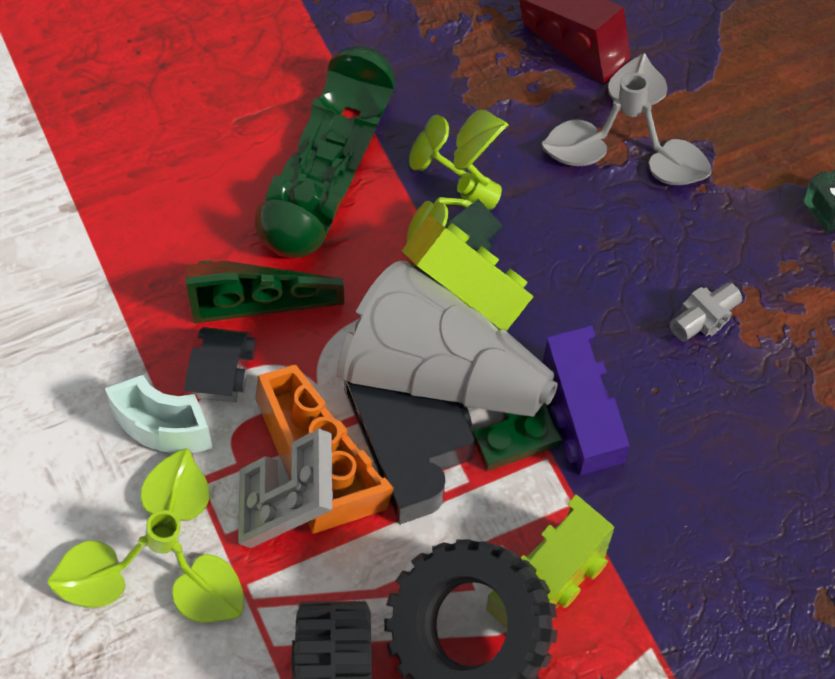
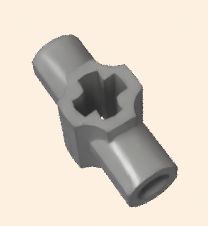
M726 282L712 293L707 288L700 287L682 304L680 310L682 314L671 320L670 328L672 333L682 342L687 341L700 331L705 336L714 335L730 320L732 315L730 310L742 302V295L739 289L730 282Z

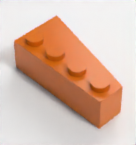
M297 365L258 375L255 400L290 481L292 477V442L317 429L331 433L332 511L307 522L312 534L387 510L394 488L385 477H380L372 466L373 461L363 449L360 451L347 435L348 430L339 419L335 420L325 407L326 402Z

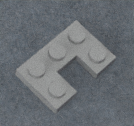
M317 429L292 442L291 481L279 486L278 460L265 456L240 469L239 545L253 548L332 511L331 433Z

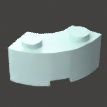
M144 375L105 388L115 419L127 434L141 444L167 453H176L186 448L191 453L212 449L209 428L195 394L184 396L163 394L153 388Z

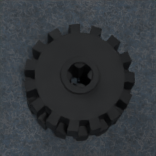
M367 601L300 603L296 614L295 640H292V679H372L371 611Z

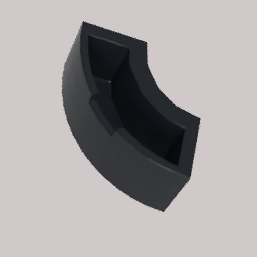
M202 327L197 334V338H203L201 348H192L184 392L187 395L195 394L198 399L237 403L238 392L244 393L246 388L248 360L254 361L257 340L251 337L252 333Z

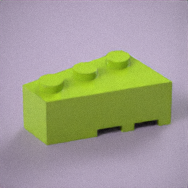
M429 215L402 249V252L419 268L470 307L479 311L499 329L507 331L534 297L524 289L528 282L511 268L504 274L495 267L499 261L497 257L482 246L475 251L466 244L470 236L453 223L448 228H445Z

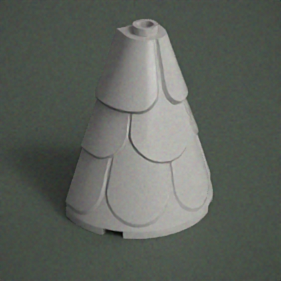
M404 260L395 262L386 268L365 294L356 311L361 316L355 323V334L347 332L336 376L353 384L406 392L413 396L460 402L467 407L532 417L543 403L548 405L552 401L557 390V382L553 381L554 373L505 329H497L475 308L469 307L425 271Z

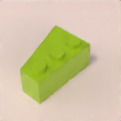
M577 494L568 503L570 507L568 516L556 528L549 525L541 534L545 539L527 557L524 555L521 557V559L528 561L537 569L536 575L539 579L545 580L551 591L547 594L549 602L555 604L556 608L559 605L564 608L568 607L580 593L581 589L578 586L587 576L593 580L608 563L605 555L614 531V526ZM492 590L488 595L486 611L507 629L505 606L500 596Z

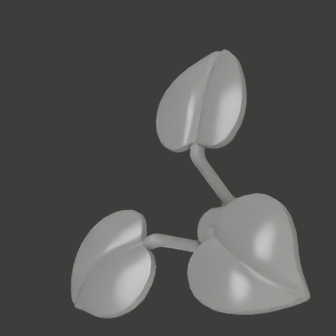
M645 53L625 64L611 78L608 84V93L614 100L613 108L600 132L597 133L596 127L587 121L570 120L555 127L547 139L542 142L543 150L559 162L573 166L591 165L606 155L607 146L601 139L607 136L619 110H622L625 115L630 117L639 116L643 112L653 149L657 152L649 160V169L656 179L669 185H685L707 179L712 171L706 156L693 144L680 139H671L663 147L659 144L651 108L652 105L660 102L666 96L667 83L664 77L651 64Z

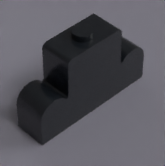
M344 380L345 394L377 472L381 478L385 477L394 488L390 503L399 525L437 511L443 504L446 480L442 470L460 465L472 459L474 436L470 430L472 420L468 408L463 404L459 405L458 402L413 396L406 392L353 384Z

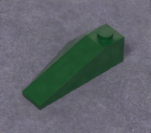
M206 260L197 264L186 265V286L194 324L344 304L343 278L230 261L214 262Z

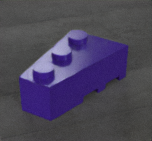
M592 325L547 337L543 364L554 373L553 381L557 382V390L551 401V418L556 429H562L566 439L564 440L566 457L570 463L576 464L580 475L625 463L630 447L615 397L609 398L600 377L607 374L604 361L596 363L591 342L596 336Z

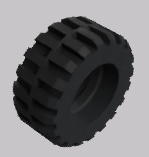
M457 539L456 543L453 544L443 542L432 546V553H420L411 560L414 567L410 572L402 570L395 580L401 587L397 594L389 593L386 603L387 606L393 607L392 619L384 618V631L392 632L393 642L386 644L390 657H398L401 664L397 666L396 670L403 679H540L537 675L542 667H547L552 658V655L548 653L550 644L556 643L558 630L553 629L552 618L557 617L555 604L549 602L547 594L551 591L545 580L539 579L536 575L537 569L528 561L521 559L517 553L507 548L488 542ZM466 583H480L494 590L500 596L507 613V633L501 649L490 661L477 666H466L453 661L443 650L437 634V617L443 601L452 590Z

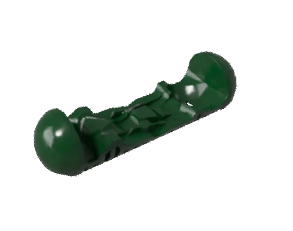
M353 46L342 49L331 58L327 69L325 88L318 98H314L311 104V116L301 134L298 151L288 159L280 176L274 175L266 193L265 201L259 204L256 209L255 228L259 239L276 255L285 258H302L315 252L323 245L336 213L353 180L356 169L367 150L396 85L392 66L385 56L378 51L365 46ZM345 108L361 112L359 118L355 117V119L344 117L342 113Z

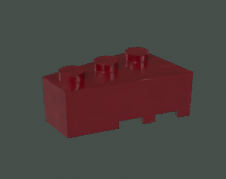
M519 0L524 25L602 84H607L617 71L631 61L623 6L608 0Z

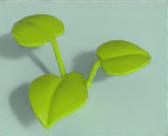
M480 109L474 112L458 133L456 139L458 149L454 152L453 164L438 152L449 136L447 120L440 115H433L428 120L425 130L418 135L413 143L409 155V165L417 172L423 171L434 157L435 160L461 177L457 185V191L461 193L462 199L439 197L435 203L431 201L424 202L409 224L406 238L407 243L429 215L445 227L448 220V207L446 205H457L470 209L472 204L486 211H490L496 206L501 197V186L482 175L472 163L509 126L508 123L486 110Z
M186 448L170 455L160 462L144 480L141 488V503L144 510L151 514V516L147 520L145 536L138 539V543L125 559L117 564L116 552L106 543L97 540L79 543L63 556L56 570L48 578V585L55 594L66 602L85 608H100L112 604L125 590V580L119 571L126 569L142 549L148 546L150 550L158 554H166L171 551L175 553L178 564L185 574L174 582L172 597L175 607L184 617L194 622L213 623L235 620L242 615L244 596L234 569L224 559L211 554L199 556L192 567H190L182 552L183 547L179 543L180 521L195 519L203 513L208 505L210 496L207 480L195 463L191 452Z

